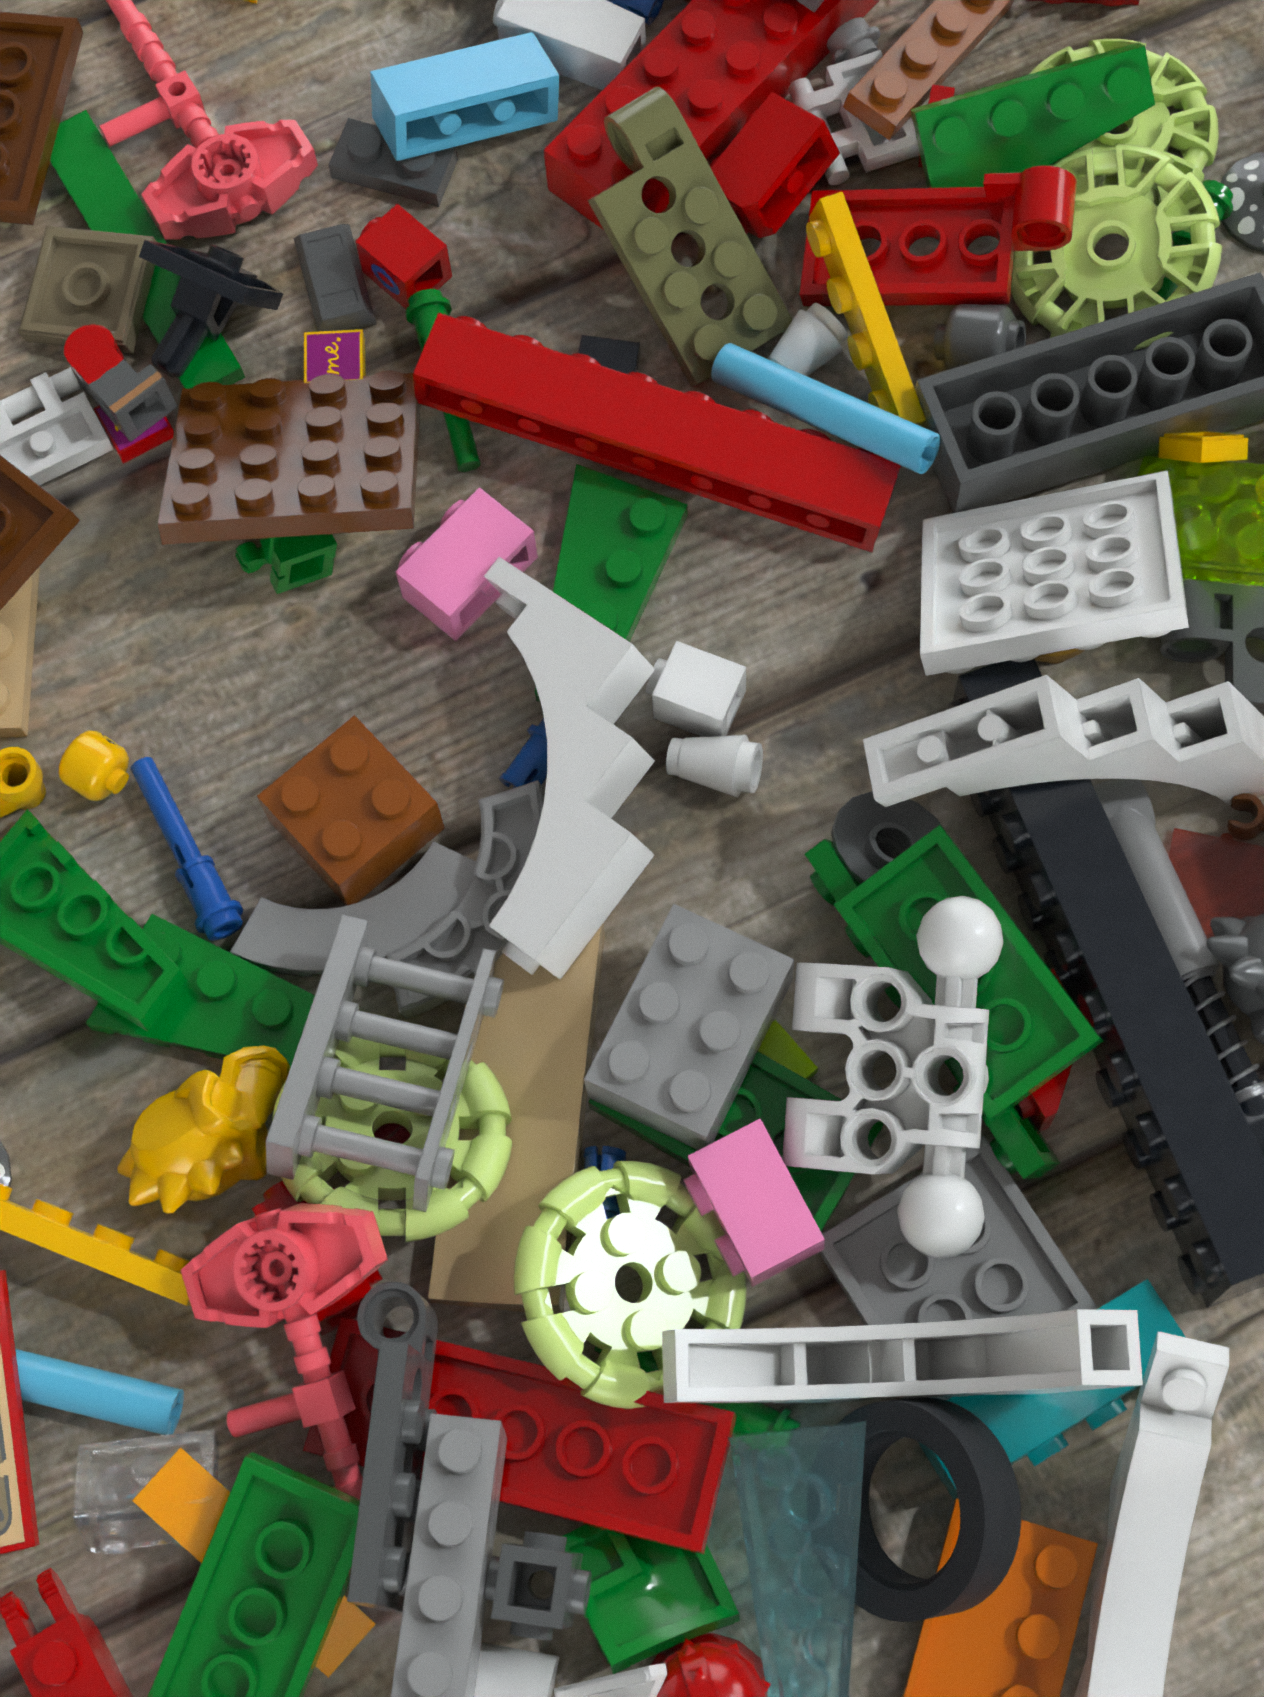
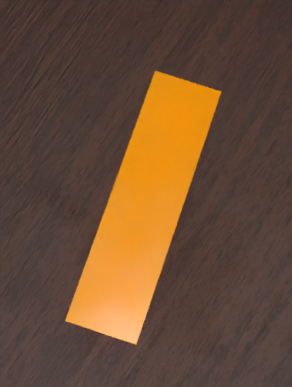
M180 1447L132 1501L202 1563L230 1491ZM345 1595L316 1663V1667L328 1678L376 1624L354 1603L347 1602Z

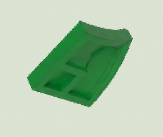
M586 1524L563 1535V1537H567L565 1551L583 1554L581 1569L591 1571L592 1573L590 1596L584 1617L612 1674H616L648 1657L684 1642L685 1639L690 1640L740 1621L737 1607L707 1544L703 1555Z

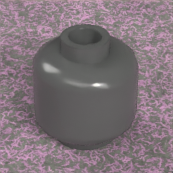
M957 305L951 311L946 324L937 325L934 335V355L936 360L944 361L946 371L1026 346L1025 324L1023 321L1016 320L1012 310L1006 305Z

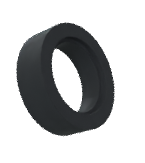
M938 1398L901 1399L867 1404L852 1411L832 1429L817 1455L809 1491L810 1522L815 1544L822 1562L833 1581L851 1601L863 1610L879 1618L896 1622H914L959 1613L983 1602L997 1589L1007 1575L1017 1551L1021 1530V1502L1018 1484L1011 1462L999 1440L977 1416L967 1409ZM904 1437L922 1443L940 1458L953 1479L959 1499L960 1530L955 1548L941 1570L928 1579L907 1573L887 1556L876 1537L870 1516L869 1489L875 1466L882 1454L893 1443Z

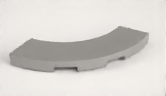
M538 780L478 800L481 814V840L477 861L473 870L475 877L466 896L455 911H449L430 931L410 944L387 953L386 957L388 959L474 979L483 948L496 951L495 962L503 954L501 951L509 941L489 925L513 889L536 836L545 796L544 789ZM394 987L399 1013L405 1019L429 1011L448 1001Z
M432 842L422 859L401 880L374 897L355 904L329 909H303L278 904L261 897L230 953L264 970L280 974L303 977L322 974L341 917L346 915L368 921L367 947L377 949L376 956L387 958V953L417 940L440 922L449 911L457 909L474 880L475 874L473 870L476 861L436 842Z

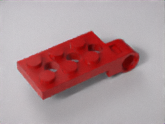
M1035 166L1025 169L1021 173L984 174V187L812 191L809 216L820 198L843 192L860 240L874 238L881 242L877 251L866 257L884 306L1010 304L1014 252L1056 250L1066 246L1071 241L1077 181L1072 173L1063 168ZM806 235L799 292L804 307L811 306L813 303H818L822 306H832L827 291V280L831 278L823 256L817 258L814 255ZM991 236L999 240L998 246L988 254L976 255L968 251L969 245L979 237ZM932 237L940 242L935 251L925 256H916L909 252L911 245L920 238Z

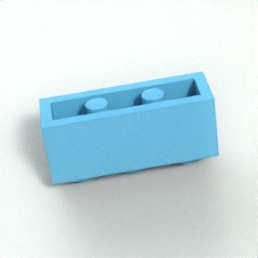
M533 32L370 71L372 118L396 161L558 121L559 74Z

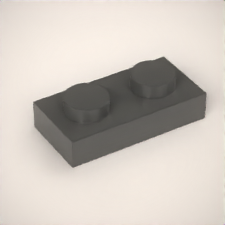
M348 118L328 166L333 179L439 207L457 164L458 156L456 147L396 161L377 125Z

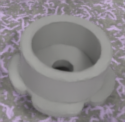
M862 17L854 18L841 25L827 42V48L833 55L831 63H840L878 51L879 49L876 46L881 35L880 30L877 27H870Z

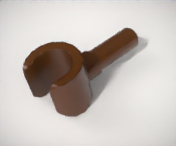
M1249 793L1234 796L1231 800V807L1238 811L1250 812L1254 815L1255 819L1249 823L1228 820L1227 829L1236 839H1253L1260 832H1264V805L1259 798Z

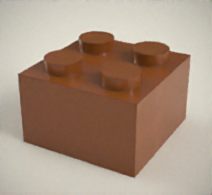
M355 715L257 795L269 822L346 906L358 903L445 829L438 803Z

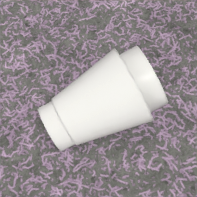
M813 303L807 311L800 309L768 359L805 376H809L842 352L840 344L848 337V333L841 322L829 310L818 303Z
M747 735L690 737L685 739L672 738L667 751L666 771L668 775L679 776L682 779L738 797L741 792L754 793L756 791L762 771L763 749L761 743L749 742Z

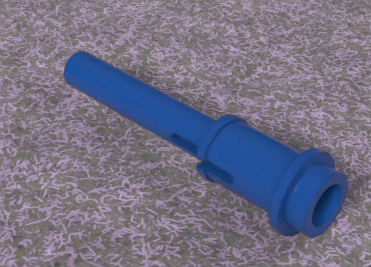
M144 757L137 760L131 765L130 770L180 867L176 870L175 877L181 883L197 915L194 923L197 931L203 934L206 933L211 941L224 939L234 934L243 925L240 917L244 910L239 901L231 900L215 868L212 857L201 855L153 758Z

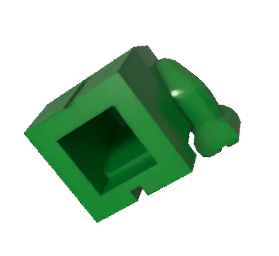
M332 534L260 538L261 547L257 548L253 542H244L236 547L237 553H235V557L244 572L249 574L259 570L265 564L272 565L270 582L276 594H280L331 576L337 542Z

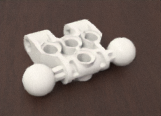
M966 896L946 898L934 905L923 916L917 933L919 953L927 968L937 975L935 1005H933L932 1000L907 971L889 967L801 962L797 963L792 1030L846 1034L851 1038L853 1049L848 1056L845 1067L850 1092L842 1101L787 1097L782 1160L785 1166L865 1174H893L925 1144L923 1175L914 1179L905 1189L897 1209L901 1232L907 1241L920 1253L937 1259L956 1257L968 1250L979 1237L985 1219L981 1197L975 1187L964 1178L966 1147L980 1148L983 1097L989 1081L988 1067L986 1065L989 1010L976 1008L978 978L989 972L998 961L1004 942L1001 924L993 910L980 900ZM893 985L901 995V1007L894 1018L885 1021L878 1011L877 1002L882 991ZM887 1052L896 1063L897 1072L892 1084L883 1090L876 1084L873 1078V1066L878 1057ZM953 1057L960 1063L964 1078L957 1092L948 1095L939 1085L938 1072L944 1061ZM878 1121H882L887 1125L892 1139L890 1149L881 1158L877 1157L868 1145L869 1131Z

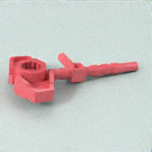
M106 0L120 23V30L129 43H132V49L138 59L144 62V68L151 80L157 83L155 87L159 95L158 98L99 125L109 147L116 145L168 119L172 121L176 129L181 127L185 135L191 138L192 146L187 144L161 170L159 178L153 183L150 182L141 194L146 209L165 240H181L184 236H194L197 239L235 233L236 225L251 221L261 214L262 211L273 215L299 189L301 181L305 177H309L318 166L314 148L296 120H279L275 124L256 121L225 126V133L219 135L217 130L211 126V121L205 113L198 90L185 70L180 73L176 72L175 63L170 55L164 51L163 44L156 33L152 32V27L145 15L138 11L132 0Z
M299 1203L284 1210L281 1208L270 1210L234 1225L206 1246L198 1256L181 1269L183 1281L196 1319L258 1328H268L285 1319L286 1323L283 1326L288 1341L293 1343L296 1353L293 1356L298 1374H302L304 1380L303 1383L292 1388L293 1393L230 1410L227 1413V1426L233 1437H240L298 1420L302 1421L303 1428L317 1425L325 1450L322 1455L326 1469L331 1471L335 1483L333 1488L360 1499L363 1480L358 1465L360 1456L356 1443L351 1442L344 1415L353 1411L355 1405L344 1370L334 1373L330 1372L328 1365L331 1364L327 1347L322 1346L319 1336L321 1327L317 1314L314 1313L331 1306L347 1295L388 1260L373 1211L326 1204Z

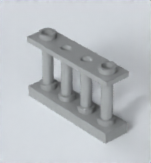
M342 915L265 1141L267 1174L294 1180L301 1156L312 1158L314 1152L414 1175L413 1209L426 1212L433 1187L442 1190L446 1189L455 1150L445 1146L483 1017L485 1015L495 1018L501 1000L504 979L494 977L496 951L483 948L474 979L376 956L377 949L367 947L368 921ZM371 981L466 1004L458 1034L359 1011V1004L352 1002L357 985L368 987ZM352 1037L449 1059L441 1091L340 1067L341 1060L334 1058L339 1040L350 1042ZM335 1093L431 1116L433 1118L424 1148L420 1149L322 1125V1118L315 1116L320 1097L331 1099Z

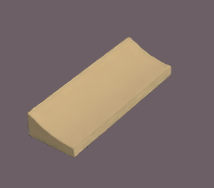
M604 923L561 979H558L541 965L531 975L504 953L495 962L494 977L504 979L501 1000L495 1018L484 1015L471 1060L476 1064L485 1062L503 1088L512 1118L510 1124L506 1125V1136L513 1143L511 1155L505 1174L486 1202L478 1200L467 1210L469 1214L467 1220L446 1232L436 1235L428 1293L430 1303L525 1312L521 1294L514 1295V1267L520 1239L525 1227L533 1226L542 1211L538 1205L545 1196L563 1180L579 1171L587 1102L584 1078L591 1066L605 940ZM459 1129V1140H473L479 1136V1129ZM449 1176L446 1188L451 1189L458 1182ZM563 1229L557 1241L561 1244L562 1249L568 1252L571 1247L572 1233ZM565 1285L548 1288L553 1313H563Z

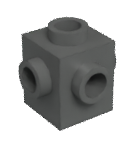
M525 1531L523 1544H502L500 1557L492 1556L486 1578L485 1599L493 1601L492 1619L511 1621V1635L552 1640L554 1628L565 1629L572 1627L574 1613L585 1615L590 1596L592 1573L591 1571L581 1569L583 1554L565 1551L567 1537ZM540 1570L549 1572L555 1580L553 1594L546 1599L537 1597L531 1588L532 1578Z

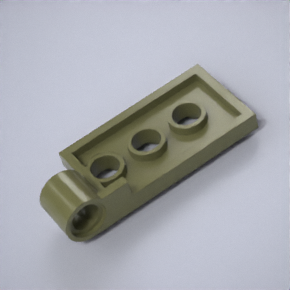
M655 87L605 117L604 126L613 149L621 161L635 172L587 201L688 382L692 386L698 385L711 377L714 360L724 345L732 343L751 352L785 331L793 319L678 107L665 90ZM648 179H657L668 190L669 203L662 213L650 211L642 201V188ZM680 232L691 235L698 244L699 253L697 260L690 267L677 263L671 252L672 241ZM710 285L719 287L727 297V310L718 320L709 318L701 307L702 293Z

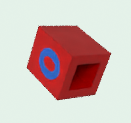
M398 203L384 216L372 219L364 227L360 237L355 240L363 273L405 309L409 306L408 299L411 295L425 289L438 290L453 277L447 245Z

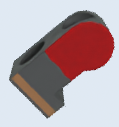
M96 324L84 325L74 330L68 336L64 345V355L71 368L75 371L80 385L130 442L178 407L165 379L151 364L139 373H136L126 362L110 330L104 326Z

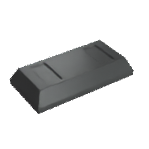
M340 224L300 234L293 238L317 331L356 330L377 325L350 225Z

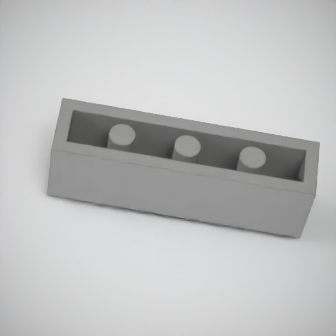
M430 1414L391 1697H474L487 1601L485 1599L486 1578L493 1554L507 1436L501 1421Z

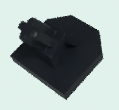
M144 240L139 254L140 258L181 276L170 305L176 317L151 358L154 367L172 378L183 376L206 337L217 340L238 303L278 310L283 297V293L258 279L256 274L241 268L244 261L242 256L211 244L208 253Z

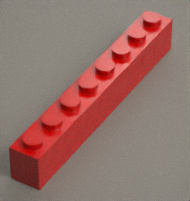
M438 312L413 373L414 393L418 404L871 553L873 552L901 465L863 448L855 449L831 441L827 435L814 429L797 430L773 422L769 416L756 410L739 411L720 405L704 393L697 391L681 392L659 385L656 380L646 374L639 372L626 374L601 366L597 360L580 353L567 355L546 348L538 340L526 335H514L512 337L488 329L480 321L467 316L454 318Z

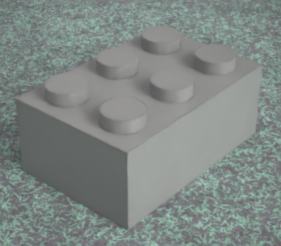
M673 904L584 1078L588 1098L694 1149L700 1150L713 1143L792 983L794 959Z

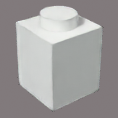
M676 641L668 660L659 658L654 665L655 671L649 677L646 693L652 695L654 719L701 737L726 736L746 692V667Z

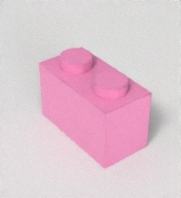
M479 487L466 501L459 500L446 511L441 520L440 527L424 543H415L402 556L398 569L395 571L402 598L454 641H457L501 595L484 577L497 558L501 557L522 572L538 558L534 531Z
M761 1119L688 1155L693 1175L683 1180L700 1215L703 1216L713 1211L725 1235L714 1241L733 1277L744 1271L753 1287L824 1250L825 1239Z

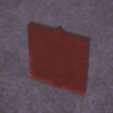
M1174 828L1168 856L1207 939L1215 937L1210 926V921L1214 917H1256L1264 913L1263 846L1235 841L1229 833H1223L1220 837Z

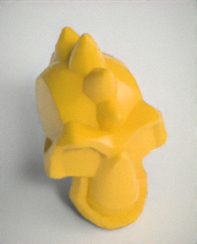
M269 1046L243 1047L224 1057L219 1077L210 1070L198 1071L189 1076L177 1090L157 1098L143 1110L134 1125L130 1148L117 1167L119 1174L131 1178L129 1204L139 1206L160 1199L163 1212L169 1214L174 1213L187 1200H205L220 1195L240 1180L257 1181L265 1177L267 1174L265 1141L268 1136L265 1123L268 1116L274 1110L277 1097L288 1077L290 1065L287 1059L276 1048Z

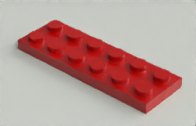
M341 1317L330 1354L331 1364L328 1366L331 1373L341 1370L345 1372L355 1409L344 1415L351 1442L356 1443L360 1456L358 1465L364 1468L378 1350L363 1338L357 1320ZM383 1327L386 1338H398L406 1333ZM437 1340L428 1409H435L437 1414L498 1420L502 1422L507 1436L500 1503L704 1555L737 1418L734 1412L699 1403H664V1395L646 1391L642 1397L634 1401L646 1407L634 1409L611 1407L582 1396L581 1390L583 1389L566 1377L561 1381L558 1380L543 1365ZM317 1425L310 1426L303 1451L323 1457L322 1454L325 1450ZM423 1452L420 1480L422 1478L425 1452Z

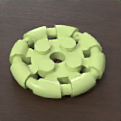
M1126 39L1089 40L1088 47L1073 50L1068 46L1055 52L1038 64L1029 74L1141 42ZM1146 50L1155 105L1124 122L1129 128L1125 133L1110 134L1107 132L1062 159L1089 148L1093 149V153L1116 150V144L1143 146L1172 157L1174 159L1173 166L1185 175L1192 172L1202 183L1204 180L1202 171L1204 167L1212 165L1218 149L1219 130L1215 107L1207 105L1204 98L1207 94L1206 87L1197 75L1183 62L1167 52L1164 56ZM1174 106L1175 109H1183L1184 111L1171 114L1170 116L1167 107ZM1169 146L1180 150L1183 158L1168 153ZM1060 160L1056 161L1055 163H1053V164H1051V165H1049V166H1053L1054 164H1056V163L1059 162ZM1118 174L1095 177L1096 188L1107 185H1119ZM1157 186L1154 189H1150L1144 197L1158 206L1169 193L1160 186Z
M1116 144V150L1093 153L1092 148L1085 149L1054 164L1053 166L1063 168L1072 173L1077 181L1072 239L1066 246L1050 250L1052 259L1050 263L1034 264V253L1038 251L1014 252L1011 294L1022 314L1033 326L1040 323L1052 332L1050 338L1105 321L1104 309L1128 306L1129 314L1211 288L1221 262L1222 245L1216 243L1215 229L1220 226V220L1213 200L1200 180L1192 172L1185 175L1173 166L1174 159L1157 150L1131 144ZM1118 174L1119 185L1095 187V177ZM1160 186L1169 194L1156 206L1144 196L1150 189ZM1181 230L1190 232L1191 244L1173 246L1171 232ZM1108 234H1119L1125 237L1129 242L1127 251L1115 260L1101 259L1095 254L1094 250L1097 242L1102 237ZM1165 276L1178 286L1167 300H1164L1157 294ZM1064 289L1075 302L1067 312H1064L1054 304V301ZM1165 332L1137 345L1134 350L1147 348L1154 341L1168 337L1173 332Z
M352 1037L350 1042L339 1040L334 1055L335 1059L341 1060L340 1067L440 1091L443 1084L442 1080L445 1078L450 1061L449 1059ZM380 1057H405V1071L393 1069L379 1071ZM471 1060L445 1146L455 1150L450 1176L458 1183L451 1189L446 1188L445 1190L433 1187L426 1212L413 1209L414 1175L314 1152L312 1158L301 1156L294 1180L283 1177L281 1179L297 1202L305 1200L308 1204L338 1205L343 1208L373 1211L381 1236H405L406 1243L439 1235L467 1220L469 1217L467 1210L478 1200L486 1202L498 1187L505 1174L513 1144L512 1140L506 1136V1125L512 1121L507 1098L498 1079L485 1062L476 1064ZM286 1081L284 1082L280 1090V1093L277 1097L273 1110L272 1121ZM335 1093L331 1099L320 1097L315 1116L322 1118V1125L370 1137H375L374 1132L376 1129L384 1124H400L411 1134L410 1138L403 1144L420 1149L424 1148L433 1118L348 1096L336 1095ZM459 1129H479V1136L473 1140H459ZM339 1171L350 1183L345 1187H338L334 1190L326 1181ZM378 1199L389 1201L405 1200V1209H378Z
M616 1161L613 1169L599 1171L595 1166H590L563 1180L539 1203L538 1206L542 1212L533 1226L525 1227L515 1259L514 1295L521 1294L527 1320L521 1322V1325L535 1354L558 1380L561 1381L566 1377L583 1389L581 1390L582 1396L597 1403L616 1408L634 1409L646 1407L634 1402L642 1397L646 1391L664 1395L662 1331L683 1329L690 1316L704 1325L703 1329H740L746 1306V1274L741 1272L733 1277L714 1241L725 1235L714 1212L711 1211L701 1216L687 1188L680 1183L681 1175L651 1163ZM616 1196L620 1214L606 1219L603 1202L607 1197ZM664 1205L679 1215L672 1229L655 1220ZM563 1229L577 1237L568 1252L564 1251L561 1244L557 1241ZM706 1254L712 1279L699 1282L701 1267L694 1256ZM622 1265L636 1270L642 1279L643 1290L636 1303H629L623 1300L616 1291L615 1276ZM565 1285L566 1297L571 1311L554 1314L548 1288ZM585 1340L602 1349L595 1363L582 1354ZM652 1350L659 1370L645 1373L643 1369H640L637 1353Z

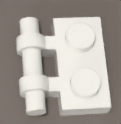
M881 50L827 66L826 83L828 87L814 91L807 78L797 79L789 85L788 90L794 104L824 120L840 151L838 157L824 173L830 185H839L849 178L850 173L844 160L858 154L865 172L920 156L915 128L911 118L889 141L843 108L848 92L883 56ZM840 113L847 129L832 133L826 118Z
M71 367L51 377H48L45 372L30 379L32 386L0 400V455L39 486L113 450L84 392L64 402L61 401L60 398L81 389ZM42 407L45 408V411L13 426L12 421Z

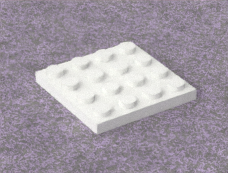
M1168 471L923 519L920 657L926 676L944 672L959 674L977 666L1009 660L1024 662L1042 654L1074 648L1090 650L1107 642L1140 636L1155 638L1163 636L1172 630L1189 628Z

